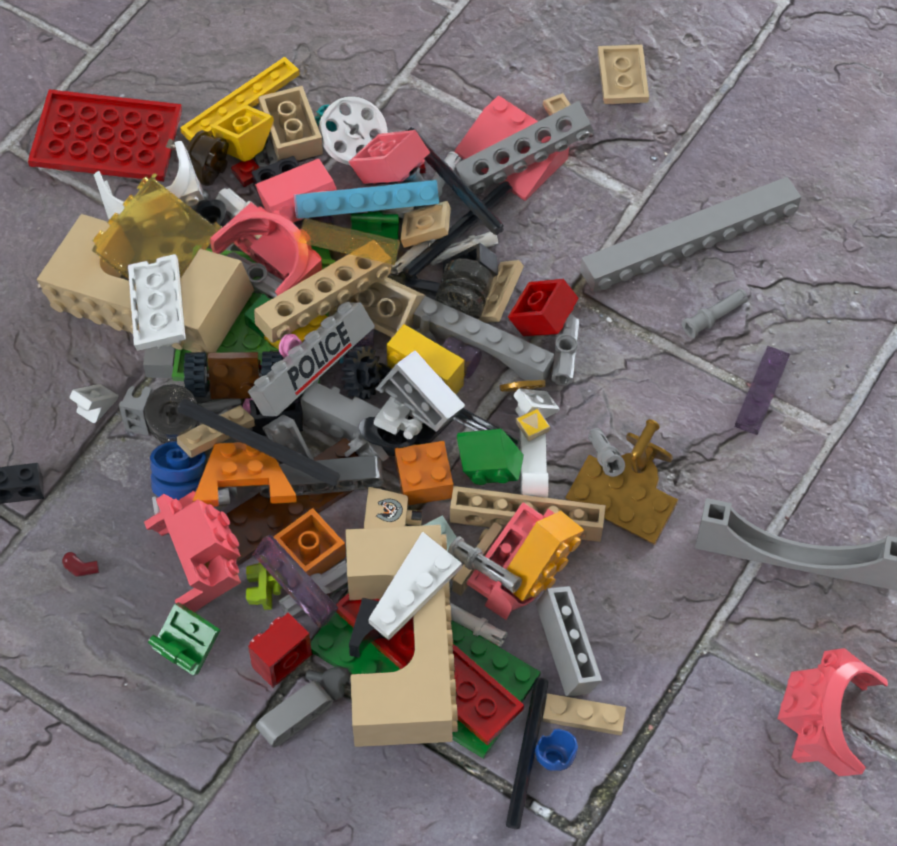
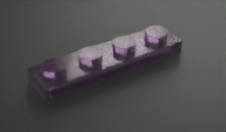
M767 346L736 420V428L758 435L788 363L790 353Z
M272 535L265 536L252 555L319 628L326 626L338 607Z

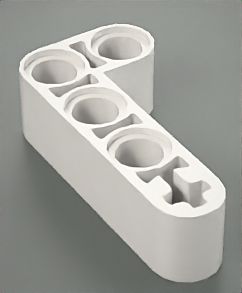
M520 430V451L524 454L520 471L521 495L548 498L546 433L528 442Z

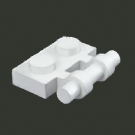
M391 396L375 417L374 425L394 435L401 429L405 431V438L412 439L414 435L421 431L423 422L412 415L413 410L404 404L400 406L394 402L395 398Z

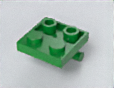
M382 211L351 213L350 251L353 252L370 241L375 240L392 258L391 260H397L398 214H382Z
M178 602L173 605L158 637L152 635L148 644L153 646L152 649L160 653L161 656L195 676L199 674L221 629Z

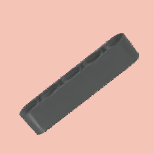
M377 456L316 461L341 474L336 486L322 482L287 464H279L296 496L368 489V487L378 488L384 483L382 460ZM259 485L261 496L270 498L269 485Z

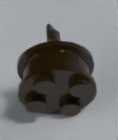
M201 130L195 134L188 146L184 145L200 183L204 186H211L218 175L227 168L226 156L229 143L221 137L212 138L207 131ZM169 139L166 147L176 151L174 142L177 141Z

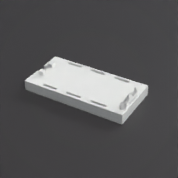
M176 254L156 258L157 262L152 264L144 261L128 265L134 346L137 351L156 346L159 349L160 346H171L173 343H181L182 340H186L179 263Z

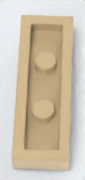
M519 260L500 262L498 275L493 277L476 315L478 320L484 323L500 321L524 267Z
M241 405L220 415L248 429L255 426L254 418ZM201 424L177 436V444L192 458L214 447V444L222 443L231 437Z
M496 522L493 523L490 529L486 528L479 538L480 543L477 547L482 550L483 556L487 554L503 531V527ZM464 564L462 569L451 578L453 580L452 591L461 596L468 587L466 583L475 569L469 570Z
M547 694L543 722L622 736L626 707Z

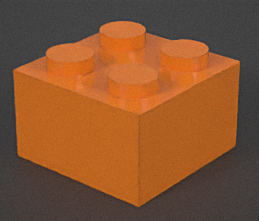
M444 441L395 448V465L401 494L408 496V506L452 499L453 480Z
M313 508L272 537L275 553L302 583L313 574H323L346 557L345 542Z

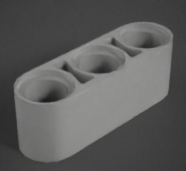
M317 680L311 681L265 714L257 722L256 728L273 748L277 747L326 712L333 704V699Z

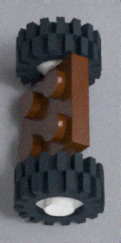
M279 351L262 352V369H259L258 352L208 353V358L206 352L185 353L186 397H207L209 380L211 399H251L248 391L255 385L254 382L258 378L267 375L272 370L271 367L276 362L283 360L284 357H282Z

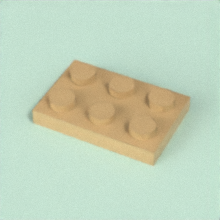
M598 46L604 104L649 102L643 46Z

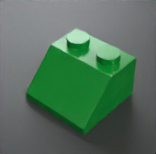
M502 429L457 433L463 472L474 484L485 485L486 483L519 481L524 454Z

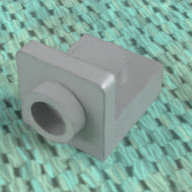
M360 435L348 444L350 449L344 453L346 457L354 452L359 457L377 456L381 458L382 462L389 457L381 446L362 439Z

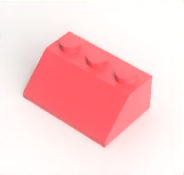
M319 158L255 184L264 209L269 213L276 210L281 215L288 216L293 223L304 219L296 218L293 194L337 190L333 179Z

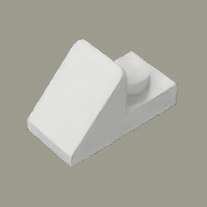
M96 384L73 389L69 398L77 403L78 414L92 423H96L117 401L119 396L103 385Z
M519 388L513 395L518 401V406L515 410L519 417L538 408L546 419L560 410L547 391Z

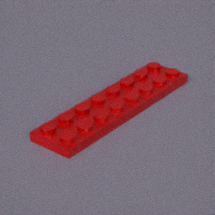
M348 593L334 606V611L354 628L362 600H350ZM413 617L389 640L380 638L371 642L400 669H403L410 663L415 653ZM453 644L458 720L488 745L524 710V704Z

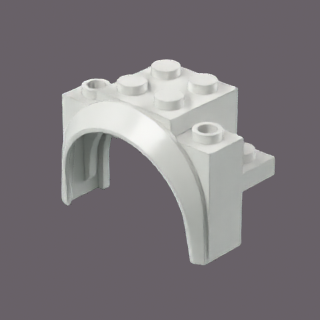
M182 141L174 142L179 159V169L172 185L131 200V203L121 201L112 195L109 183L103 180L100 171L94 174L109 222L120 225L123 232L129 231L137 225L144 237H163L166 234L180 232L185 229L189 222L185 207L194 206L199 201L204 200V191Z

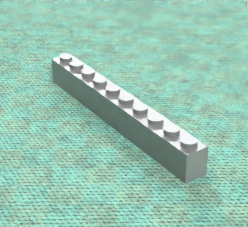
M788 177L782 178L582 257L580 271L593 292L600 289H608L615 283L628 281L635 275L648 273L655 267L663 264L668 265L675 259L690 256L695 251L710 248L720 241L730 240L740 233L750 232L760 225L770 224L785 215L790 216L798 211L801 196Z

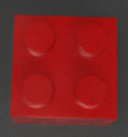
M564 279L528 282L508 318L523 337L559 334L579 298Z
M286 613L283 617H277L270 624V628L263 634L259 633L254 636L248 646L252 668L272 688L312 655L309 632L290 613Z

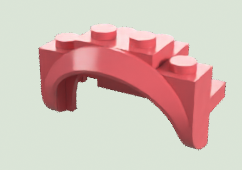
M522 503L485 557L507 569L536 522L555 513L548 509L542 515L525 503ZM476 569L466 583L488 598L485 606L505 620H507L513 610L521 608L535 599L531 596L521 601L509 589L502 586L501 582L490 579Z

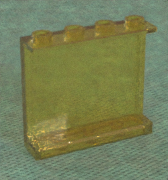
M155 173L150 179L145 177L137 186L140 191L135 196L129 195L122 204L125 207L120 214L115 212L107 222L110 225L105 232L100 230L92 240L95 243L92 251L128 280V265L144 261L152 264L157 262L156 258L176 254L178 258L181 278L199 249L206 250L211 244L210 237L223 228L216 222L211 225L156 181L157 175Z
M304 218L299 238L300 243L395 265L400 240L310 218Z

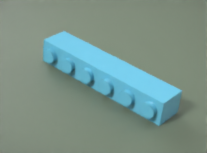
M437 180L293 194L295 213L298 219L439 204Z

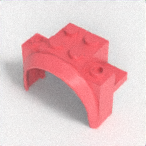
M252 202L210 237L212 252L221 254L234 242V245L256 263L264 265L269 273L283 280L282 284L275 291L277 296L322 270V259L315 250H311V238L305 230H299L288 216L281 215L276 210L269 213L264 208L255 206ZM254 235H262V236L257 240Z
M192 491L180 500L163 494L156 499L160 512L144 521L147 530L152 529L158 532L160 536L170 534L190 586L194 587L177 598L175 603L179 602L191 611L196 612L241 583L238 576L239 568L236 564L237 558L241 556L237 548L239 542L228 526L230 525V520L223 511L220 512L214 509L211 504L207 505L199 499L192 503L195 491ZM210 561L209 567L207 569L204 564Z
M845 648L824 651L821 664L817 668L791 672L777 718L798 734L792 759L798 763L819 761L838 776L861 775L866 768L849 749L842 731L841 704L848 683L851 681L861 690H867L868 686L888 685L886 678L868 667Z

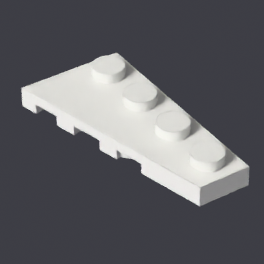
M422 532L369 617V624L389 640L462 569V563Z

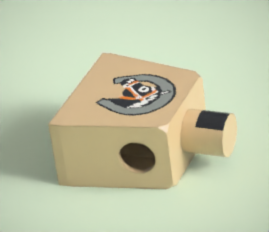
M368 487L364 529L422 525V511L408 510V496Z

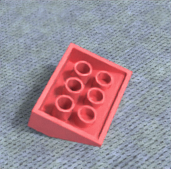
M498 95L484 108L455 149V153L462 159H466L538 121ZM544 137L541 143L548 142L551 139V137ZM530 147L523 148L520 153H527ZM569 147L564 151H556L550 154L542 162H535L529 165L523 172H515L507 176L505 181H508L512 186V193L526 201L568 159ZM509 157L503 158L500 164H506L509 161ZM484 168L481 172L486 174L489 168Z

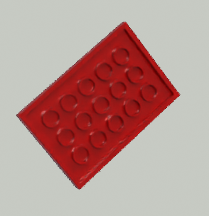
M49 89L28 158V164L31 167L92 174L100 171L101 175L164 182L172 149L167 148L166 145L169 139L175 141L182 113V105Z

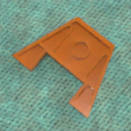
M241 442L216 443L192 503L199 499L207 505L219 506L218 487L269 485L270 502L272 504L296 502V494L275 458Z

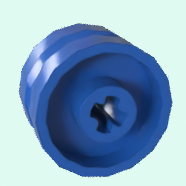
M177 441L168 442L156 447L150 455V469L152 471L151 488L153 493L158 497L165 494L173 499L180 500L192 491L196 492L206 467L205 452L191 458L177 444Z

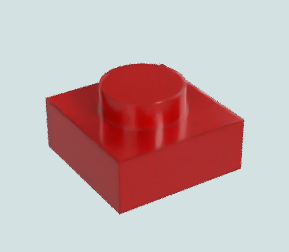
M251 159L235 164L231 167V171L242 186L246 187L253 183L252 171L260 167Z

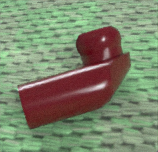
M73 552L66 553L62 559L64 568L76 577L99 573L97 561L84 563Z

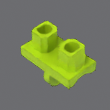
M259 557L258 564L246 566L247 580L249 582L259 581V587L246 589L247 602L249 605L262 604L264 610H271L272 589L274 595H280L281 589L288 586V578L281 575L280 569H274L272 575V566L267 564V557Z

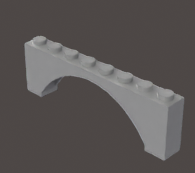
M706 498L695 549L897 591V537L886 536L885 539L854 546H820L800 543L776 536L753 525L731 507L732 503Z

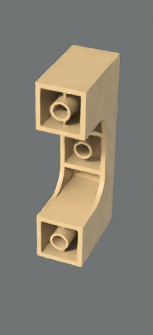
M81 214L37 278V281L54 310L58 312L65 311L77 318L84 317L96 324L101 325L103 323L115 330H125L133 334L130 285L128 280L121 279L120 277L135 256V253L120 225ZM199 249L180 278L186 340H182L181 343H173L171 346L178 350L206 352L208 357V353H216L252 295L254 288L241 260Z
M441 525L346 529L349 599H381L422 532L447 551L446 534L441 535ZM449 581L413 616L415 653L406 667L390 673L351 675L352 726L355 747L452 742V732H458Z

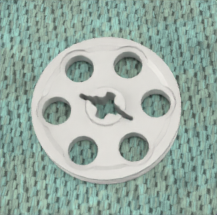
M344 97L336 100L323 113L319 123V131L324 149L332 158L346 165H350L348 161L357 154V147H365L372 140L369 135L370 131H377L379 134L388 133L386 121L379 109L371 102L359 97ZM340 105H347L351 111L350 115L345 116L341 114L339 110ZM369 110L372 113V119L369 121L363 119L361 111ZM327 121L336 123L337 130L335 132H331L326 128ZM355 127L357 131L354 135H351L349 132ZM335 142H341L345 145L344 153H339L335 150Z

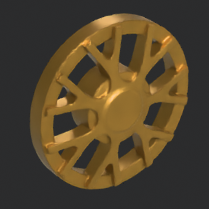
M530 380L499 385V388L502 392L517 391L519 388L530 390L542 388L546 384L545 380Z

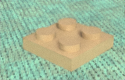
M448 201L404 213L401 242L404 247L416 246L422 242L440 239L448 235L451 210Z

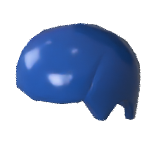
M554 729L552 734L546 737L542 735L535 749L537 761L549 771H562L569 768L577 755V740L569 731Z

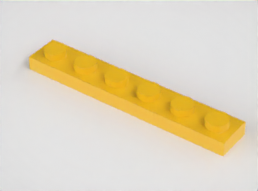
M283 57L180 127L181 134L189 141L201 130L207 131L212 136L211 125L244 105L253 108L259 103V96L274 93L300 75L299 69L286 57Z

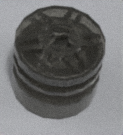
M469 259L451 260L446 264L435 301L475 319H479L482 316L493 282L492 274L478 262Z
M176 384L162 385L155 389L147 398L144 408L148 428L153 437L162 444L177 441V436L200 425V422L178 412V406L183 399L197 404L193 394L183 386ZM172 415H177L175 422H170Z

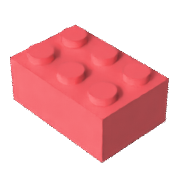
M416 130L378 134L348 162L363 184L395 181L399 183L409 177V172L413 168H417L424 163V158L430 151Z

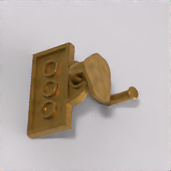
M648 419L640 437L627 433L626 439L634 445L631 453L621 456L625 461V469L618 476L612 477L605 474L597 458L588 455L565 499L567 501L606 505L604 520L655 545L678 504V499L657 489L659 477L653 460L659 459L671 462L673 459L668 451L650 442L655 431L660 429V425L656 421Z

